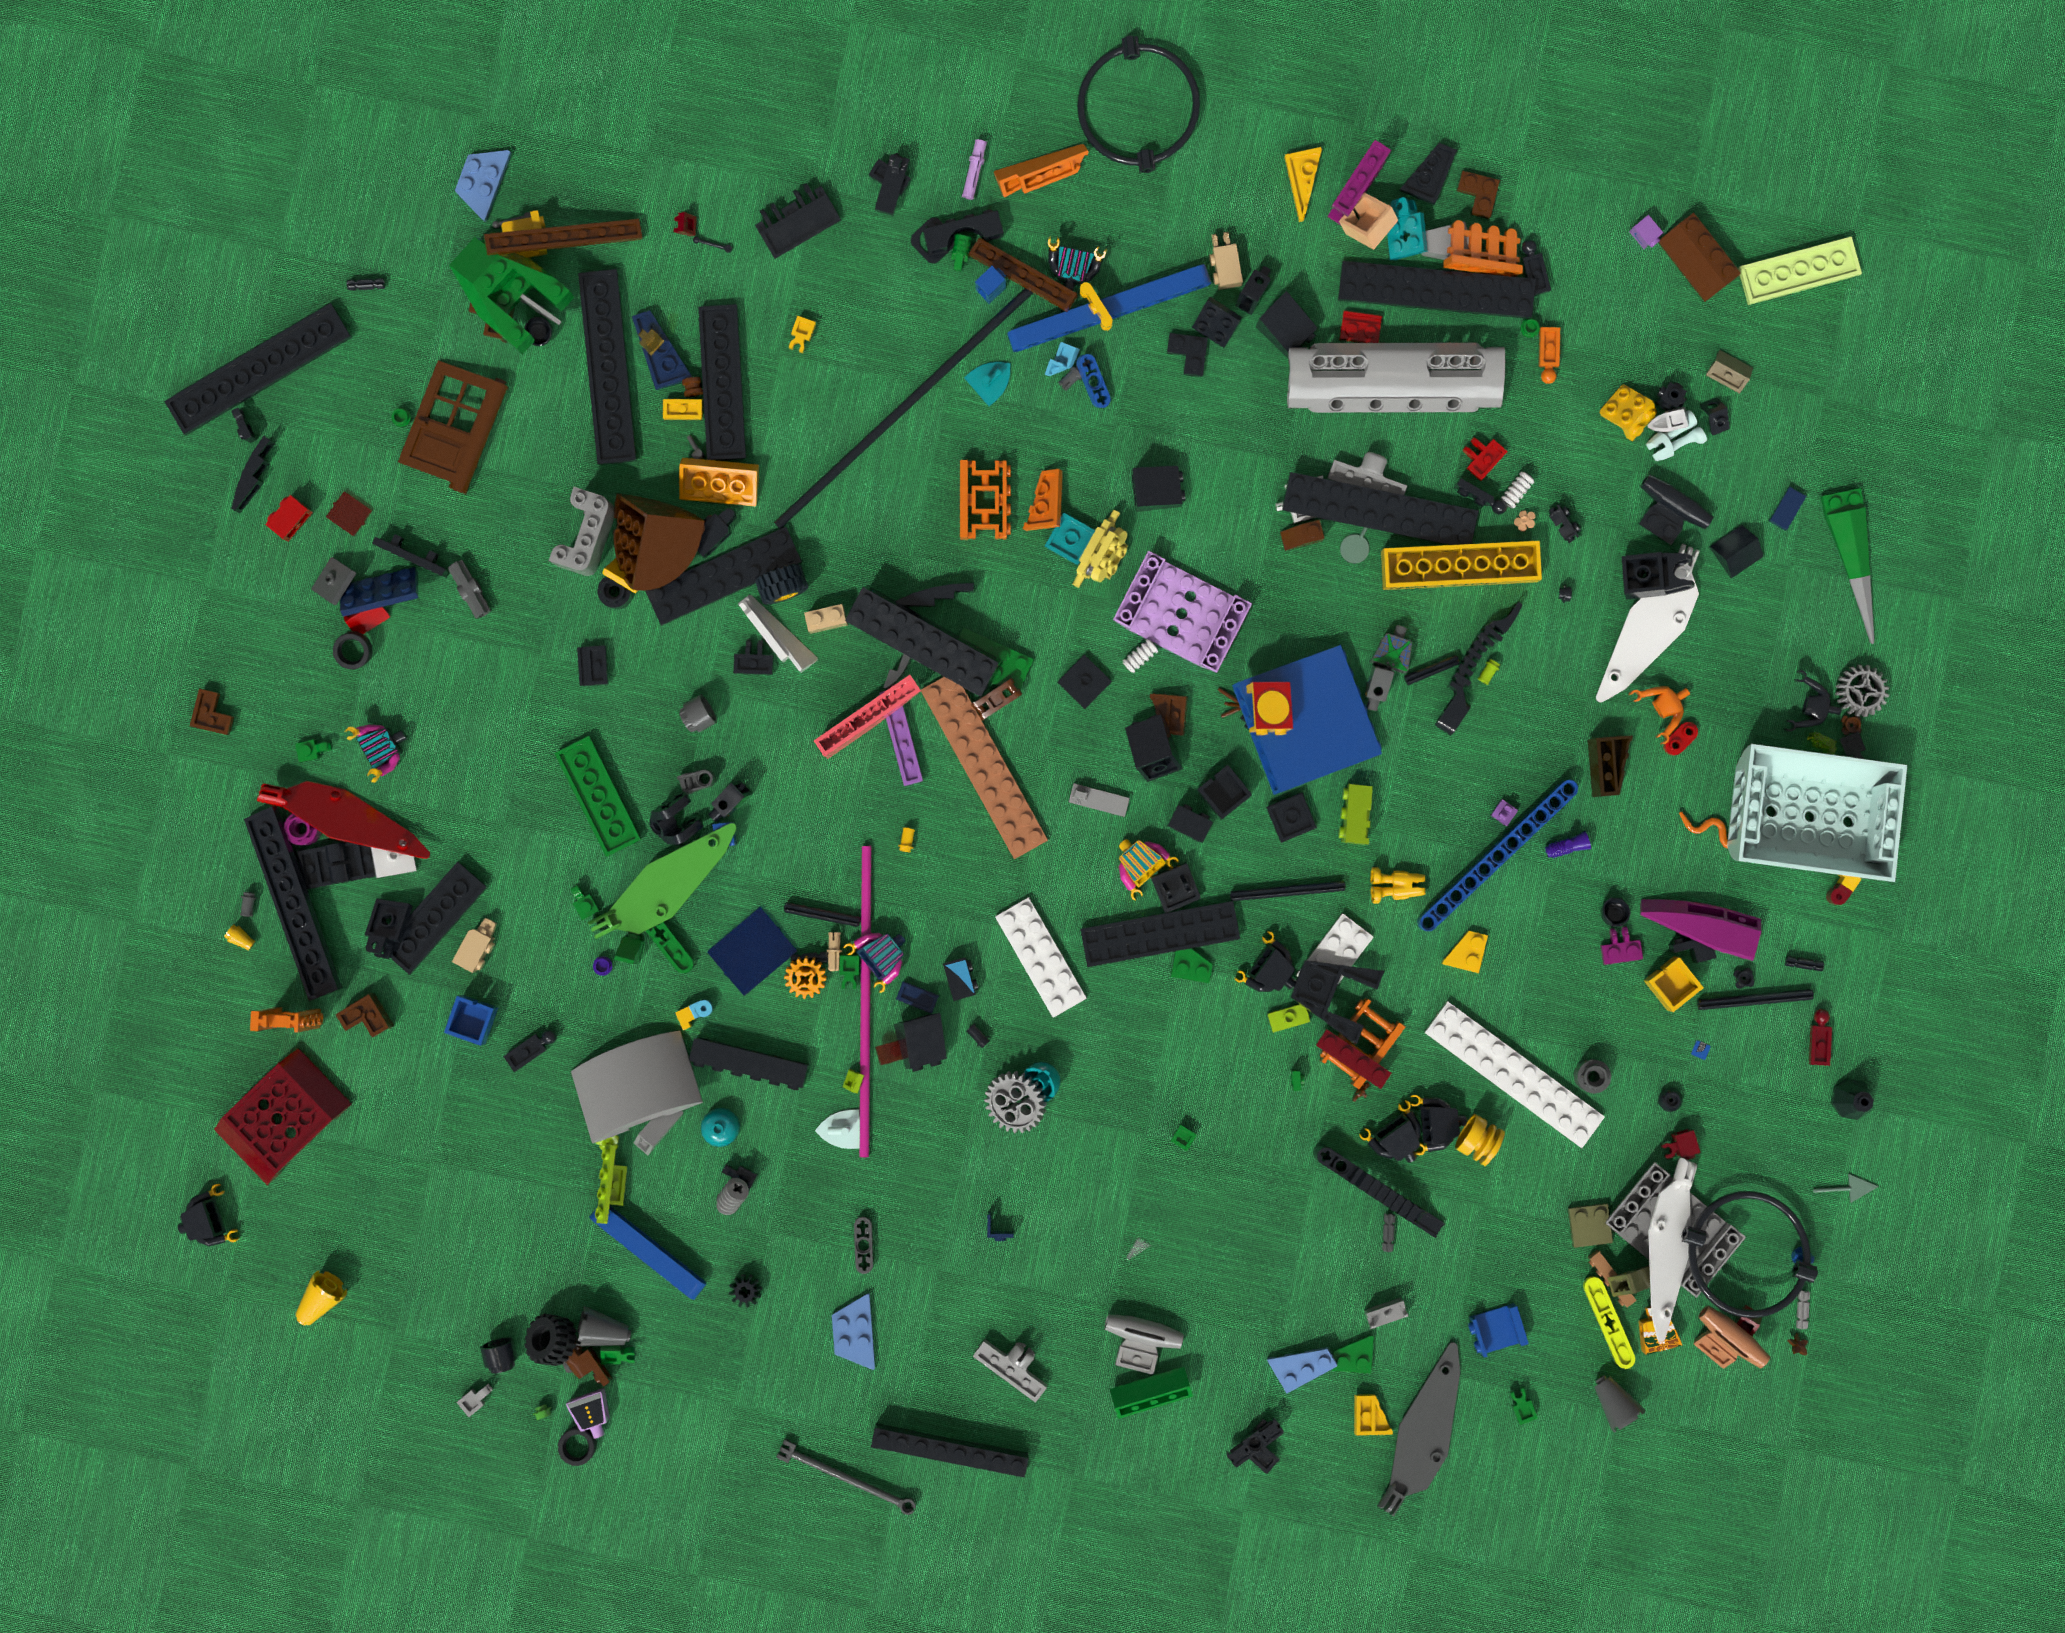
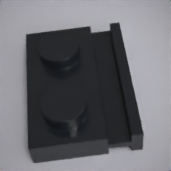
M606 646L577 647L579 685H609Z

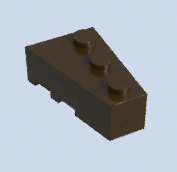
M1633 735L1588 739L1592 797L1620 795L1625 773L1624 767L1629 756L1628 750Z

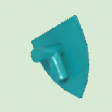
M987 363L977 367L964 377L989 407L998 400L1008 385L1010 363Z

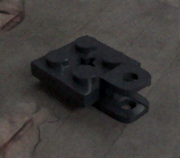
M376 899L365 932V936L368 937L366 951L374 953V956L377 958L389 959L394 951L395 942L401 943L413 906L408 903ZM391 917V922L387 924L386 920Z

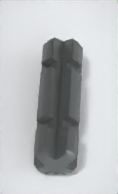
M1385 1213L1382 1250L1392 1252L1394 1246L1392 1241H1394L1395 1225L1393 1223H1395V1215Z

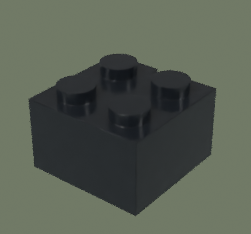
M1229 765L1213 776L1214 781L1211 778L1197 789V792L1220 820L1224 819L1252 796Z

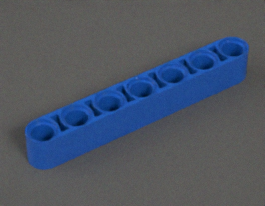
M610 1205L607 1224L596 1223V1209L589 1216L595 1224L690 1299L695 1300L707 1285L701 1277Z

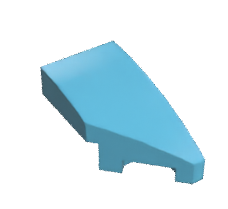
M1060 342L1055 359H1050L1045 375L1052 376L1071 368L1080 349Z

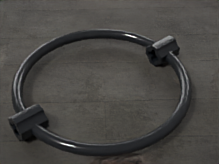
M1126 36L1122 38V46L1100 57L1085 75L1079 89L1077 101L1079 123L1087 140L1103 156L1120 164L1139 166L1140 173H1151L1156 171L1155 163L1175 154L1192 135L1200 113L1198 85L1191 70L1177 55L1157 45L1139 43L1138 36ZM1140 51L1152 52L1172 61L1185 75L1192 93L1191 118L1183 135L1167 150L1154 155L1153 150L1146 149L1137 152V158L1124 157L1105 148L1093 135L1085 114L1086 93L1096 72L1111 59L1124 54V60H1135L1140 57Z
M1738 1191L1716 1199L1703 1210L1693 1227L1685 1226L1681 1235L1682 1242L1689 1244V1265L1697 1286L1715 1306L1735 1316L1760 1318L1777 1313L1795 1300L1806 1281L1814 1283L1818 1275L1817 1266L1810 1264V1245L1802 1223L1788 1206L1764 1193ZM1756 1199L1775 1206L1792 1222L1801 1241L1803 1259L1802 1262L1796 1261L1792 1269V1277L1798 1278L1795 1286L1780 1302L1764 1309L1745 1310L1723 1302L1707 1287L1698 1268L1696 1247L1702 1248L1707 1238L1706 1231L1701 1230L1703 1224L1717 1208L1734 1200Z

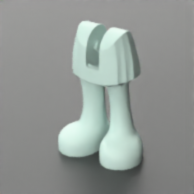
M1690 410L1686 411L1689 427L1665 433L1658 432L1646 443L1649 450L1658 447L1661 443L1665 445V448L1658 450L1657 453L1652 455L1655 461L1674 456L1675 450L1688 443L1696 442L1703 444L1707 441L1706 434L1700 427L1693 429L1685 436L1673 442L1670 441L1680 433L1697 425L1696 417Z

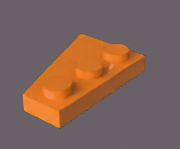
M1053 469L1041 472L1035 490L1036 497L1033 506L1030 505L1028 511L1030 515L1027 523H1024V530L1060 527L1062 470Z

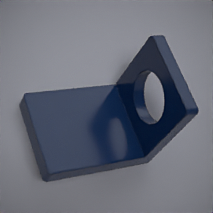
M988 1212L987 1238H994V1241H1006V1238H1014V1231H991V1212Z

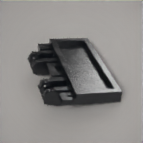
M808 184L803 185L806 194H808L812 201L807 205L802 200L799 191L794 190L793 194L801 208L799 209L796 202L784 207L781 211L785 218H782L774 203L770 204L772 212L778 219V222L773 225L764 209L760 210L768 228L765 227L762 221L755 224L774 259L841 221L822 186L814 190L818 196L816 199Z

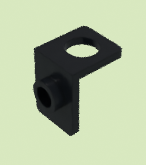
M1718 398L1700 404V408L1709 417L1710 433L1712 435L1730 429L1727 407ZM1709 405H1718V407L1713 409L1707 408Z

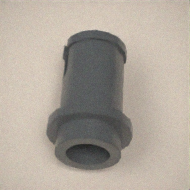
M243 892V895H241L243 899L240 915L253 917L254 900L257 897H255V893Z

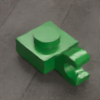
M314 739L295 744L299 763L320 759L319 753L332 750L330 742L317 744V741Z
M580 885L570 889L577 899L572 904L581 920L600 911L592 895L585 896Z

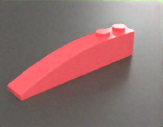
M908 675L815 739L814 742L824 757L829 759L882 722L921 690L911 675Z

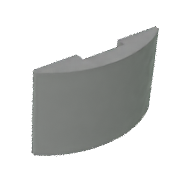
M681 1031L659 1034L625 1044L596 1056L571 1071L593 1144L630 1130V1127L659 1116H668L703 1103Z

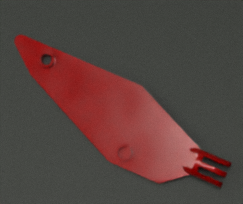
M309 781L289 788L262 783L257 797L258 802L285 808L329 838L423 859L430 857V852L414 834L345 789Z

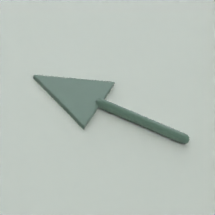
M1848 1174L1849 1187L1813 1189V1192L1849 1191L1850 1203L1878 1186Z

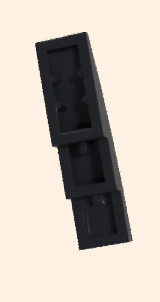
M265 436L262 437L253 450L236 487L231 509L238 513L244 510L264 484L258 478L270 464L264 458L275 445L272 440Z
M974 583L932 587L912 593L896 600V602L910 607H935V599L954 600L955 592L974 593Z

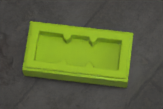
M1300 1004L1267 1013L1272 1032L1310 1022L1307 1009Z

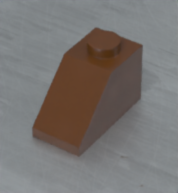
M1320 520L1301 524L1280 532L1285 551L1322 542L1325 539Z

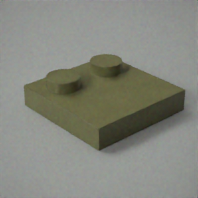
M1607 1203L1568 1208L1572 1245L1574 1248L1613 1243L1611 1228L1605 1223L1609 1218Z

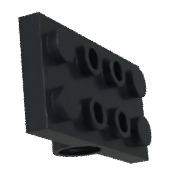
M346 842L297 851L300 871L307 889L376 877L371 847Z

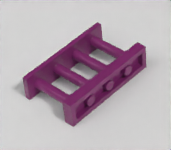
M1374 140L1333 203V208L1327 216L1328 218L1341 225L1340 219L1344 215L1349 217L1352 210H1355L1354 207L1363 193L1367 192L1384 166L1391 149Z

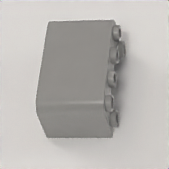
M573 487L570 497L571 504L575 508L583 510L585 516L574 548L565 545L554 547L549 561L557 567L584 576H591L598 568L614 521L615 507L601 495Z

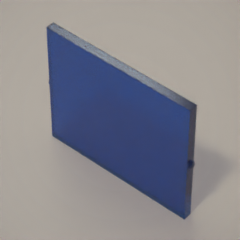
M761 907L707 951L722 969L724 975L732 981L743 996L748 994L786 962L791 955L797 952L796 948L781 932V929L775 925Z

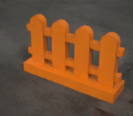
M1460 220L1455 221L1448 228V234H1451V247L1447 248V253H1450V256L1444 260L1443 268L1517 277L1523 273V265L1518 264L1520 257H1516L1517 244L1520 243V238H1517V232L1514 229L1510 228L1505 231L1504 236L1500 235L1497 226H1491L1487 229L1486 233H1483L1479 223H1474L1469 227V230H1464V223ZM1464 236L1469 237L1468 249H1464ZM1482 239H1486V252H1481ZM1499 242H1504L1503 255L1499 254Z

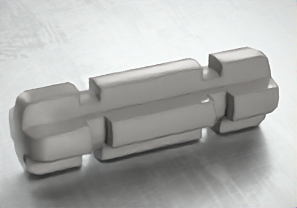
M1801 1290L1798 1295L1799 1301H1797L1798 1320H1796V1327L1807 1329L1810 1292Z

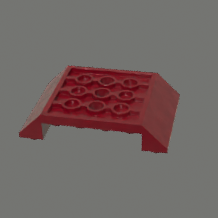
M298 1048L279 1062L220 1119L214 1130L266 1185H269L282 1173L281 1170L334 1119L339 1118L352 1103ZM262 1099H266L269 1102V1107L266 1110L260 1106ZM276 1113H280L283 1117L280 1124L275 1123L273 1119ZM289 1127H293L296 1130L294 1138H290L287 1135Z

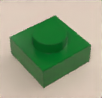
M1291 1070L1292 1090L1301 1091V1086H1304V1074H1300V1070Z
M1180 1124L1170 1141L1187 1151L1197 1134Z

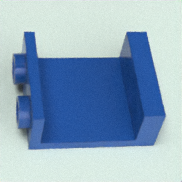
M1514 1303L1469 1317L1470 1323H1468L1470 1333L1474 1334L1476 1338L1474 1342L1476 1352L1480 1353L1484 1358L1488 1357L1487 1353L1515 1344H1520L1521 1346L1529 1344L1518 1307Z

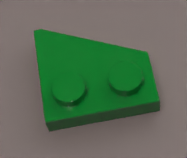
M1193 949L1175 951L1171 977L1209 983L1213 964Z

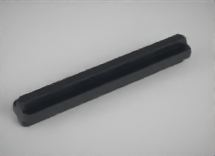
M786 902L784 906V912L855 927L859 926L860 923L859 916Z

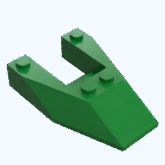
M474 237L449 264L479 318L522 355L535 340L530 333L508 315L521 301L522 298L520 296L522 294L526 295L533 287L561 312L574 298L572 293L563 284L529 258L517 253L487 255L485 241L478 237Z

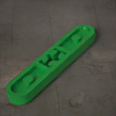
M665 922L656 925L659 930H665L663 935L667 939L666 942L662 937L655 936L657 931L654 927L646 930L647 934L676 971L684 974L693 969V958Z

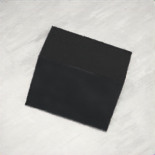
M1743 525L1709 547L1731 579L1764 557L1759 539Z

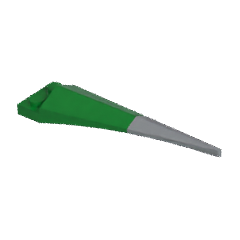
M1861 488L1821 496L1824 517L1849 578L1871 644H1874L1866 507H1864Z

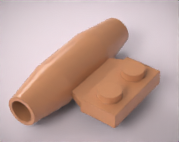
M1709 1305L1702 1309L1698 1317L1710 1331L1707 1330L1698 1336L1693 1344L1724 1369L1736 1361L1737 1356L1759 1368H1763L1770 1360L1768 1353L1754 1337L1731 1318Z

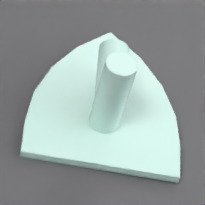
M859 1109L837 1112L825 1119L815 1131L831 1145L840 1148L859 1149Z

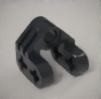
M685 791L676 794L668 801H664L656 810L651 811L649 824L652 831L670 845L685 842L704 826L699 816L692 817L680 826H677L674 815L691 802Z

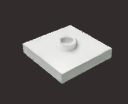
M371 847L376 878L416 871L414 856Z

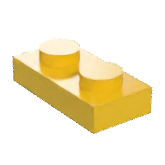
M663 399V419L703 420L702 399Z

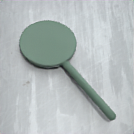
M1364 527L1360 535H1350L1342 541L1340 552L1347 562L1353 564L1360 563L1368 556L1369 544L1363 537L1368 528Z

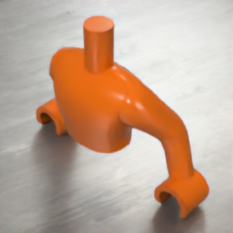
M1668 686L1653 687L1643 691H1630L1629 695L1634 692L1638 695L1637 699L1633 700V702L1640 701L1643 697L1660 694L1652 702L1655 710L1663 719L1673 716V719L1663 733L1656 735V738L1663 735L1665 740L1660 744H1666L1669 741V735L1676 729L1682 719L1684 710L1681 700L1690 695L1688 689L1685 688L1677 694Z

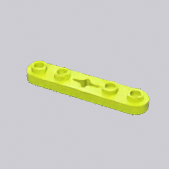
M1590 1276L1583 1283L1585 1294L1616 1364L1621 1368L1628 1369L1635 1363L1633 1350L1603 1282L1595 1276ZM1605 1313L1611 1320L1614 1319V1322H1612L1613 1332L1608 1325H1604L1607 1322Z

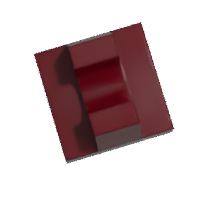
M686 212L678 213V216L674 217V221L678 222V228H674V233L689 237L696 236L697 217Z

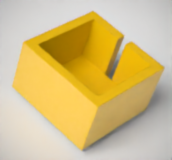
M1672 957L1660 967L1662 970H1656L1643 980L1666 1010L1670 1012L1677 1010L1704 988L1680 957Z

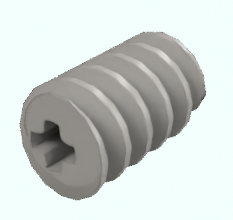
M730 1179L718 1194L716 1206L720 1213L724 1215L734 1214L747 1198L749 1188L742 1179Z

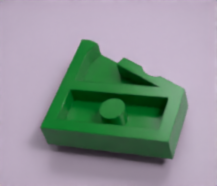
M1368 1335L1361 1340L1353 1341L1344 1347L1341 1346L1334 1349L1332 1355L1338 1365L1331 1370L1371 1374L1374 1336Z

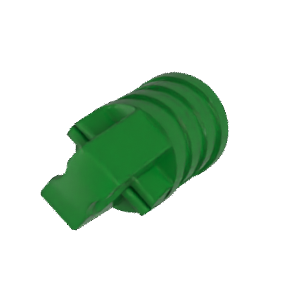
M955 235L951 259L955 260L954 271L961 272L963 262H968L969 247L972 238L969 236Z

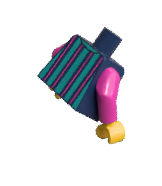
M871 933L856 939L854 943L846 944L844 948L851 946L853 949L847 955H852L855 951L879 979L875 981L874 988L877 984H881L883 988L879 990V993H882L885 990V985L890 984L900 973L902 966L901 958L904 956V953L899 947L905 943V939L900 934L891 938L889 934Z

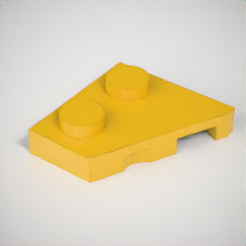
M1467 931L1448 956L1442 960L1441 964L1479 973L1488 935Z
M1374 1394L1355 1395V1435L1393 1434Z

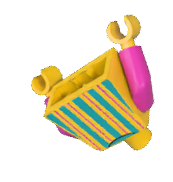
M1126 839L1119 845V848L1124 852L1119 857L1121 861L1119 865L1120 879L1127 890L1131 891L1130 895L1133 900H1136L1133 896L1134 892H1139L1141 896L1143 895L1139 887L1165 864L1167 867L1173 868L1170 865L1172 859L1179 863L1176 857H1170V853L1157 843L1149 841L1143 843L1138 840L1132 845Z

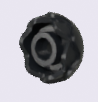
M1671 1087L1660 1092L1658 1104L1664 1111L1674 1112L1681 1107L1683 1097L1677 1089Z

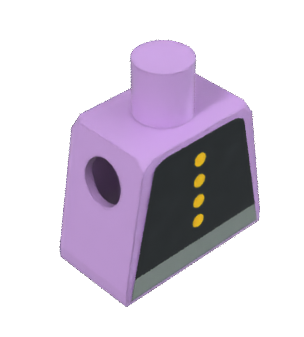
M604 1388L573 1398L566 1403L580 1431L590 1429L593 1439L605 1435L602 1424L608 1422L609 1411Z

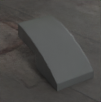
M903 654L898 671L889 670L884 689H890L899 681L912 658Z

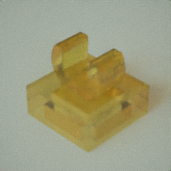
M653 329L648 333L642 330L638 334L642 338L639 344L650 355L664 342Z

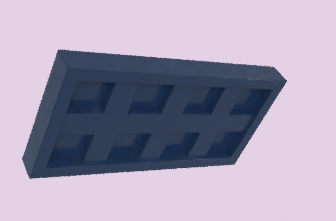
M416 568L403 569L350 583L340 599V612L342 616L419 598L418 572Z

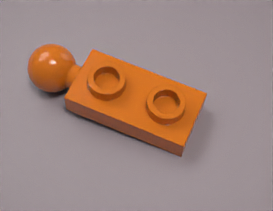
M1541 327L1539 331V367H1545V370L1541 373V379L1544 383L1551 384L1557 377L1553 367H1559L1560 328Z

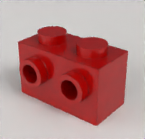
M289 495L280 502L278 510L268 516V521L265 525L283 540L289 542L313 512L297 498Z

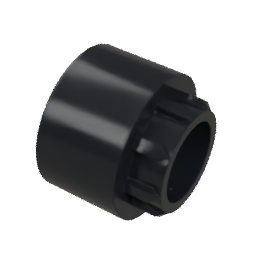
M607 576L600 581L597 589L600 601L612 609L627 607L634 596V592ZM615 587L620 589V594L617 597L611 595V591Z
M499 1338L480 1346L484 1367L489 1368L491 1373H502L514 1368L515 1360L518 1357L513 1338Z

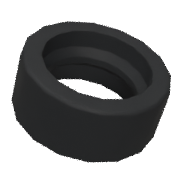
M350 631L339 636L333 645V656L336 662L346 669H357L364 666L371 659L373 653L370 640L364 634L357 631ZM355 639L362 644L364 654L360 660L349 661L343 656L341 648L346 640Z
M578 1426L568 1429L558 1442L560 1458L572 1466H580L587 1463L597 1449L596 1438L593 1439L591 1431L589 1429L580 1431ZM573 1435H582L588 1441L589 1449L582 1457H573L567 1452L566 1442Z

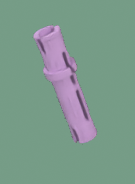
M975 140L972 156L969 157L970 165L962 194L963 198L974 200L981 165L985 161L983 157L987 145L986 141Z

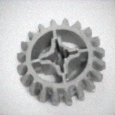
M1857 665L1856 668L1850 667L1849 671H1844V677L1838 678L1842 684H1836L1835 687L1840 689V691L1836 692L1835 695L1841 696V699H1838L1837 702L1844 703L1841 708H1848V714L1854 712L1856 717H1859L1861 714L1863 717H1867L1868 714L1874 715L1875 710H1882L1881 705L1887 703L1883 698L1889 697L1885 690H1888L1890 687H1884L1887 679L1881 680L1883 673L1876 674L1877 668L1870 670L1869 665H1865L1864 668L1862 665ZM1861 675V680H1858L1857 685L1851 686V681L1856 676ZM1870 680L1873 682L1875 689L1871 687ZM1862 687H1863V689L1865 690V692H1868V693L1861 694L1862 692H1860V690H1858V688H1862ZM1849 693H1852L1854 695V701L1851 699ZM1868 696H1875L1872 703L1866 707L1863 706Z

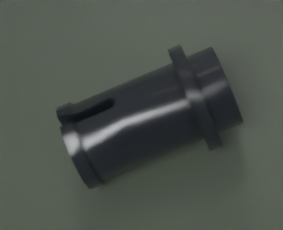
M976 1023L966 1031L975 1040L977 1047L983 1048L990 1042L989 1036H986Z

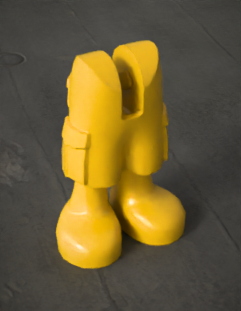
M1372 867L1371 884H1393L1392 887H1371V900L1374 904L1380 903L1381 898L1392 895L1394 900L1426 895L1425 888H1412V882H1425V875L1393 871L1391 875L1381 873L1378 867Z

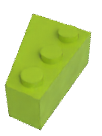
M1348 784L1347 788L1343 789L1342 799L1345 800V807L1341 808L1340 818L1343 819V827H1339L1338 838H1341V842L1361 845L1369 844L1367 834L1368 828H1370L1369 815L1373 786Z

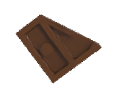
M1150 694L1156 714H1161L1166 720L1170 733L1173 735H1184L1188 697Z

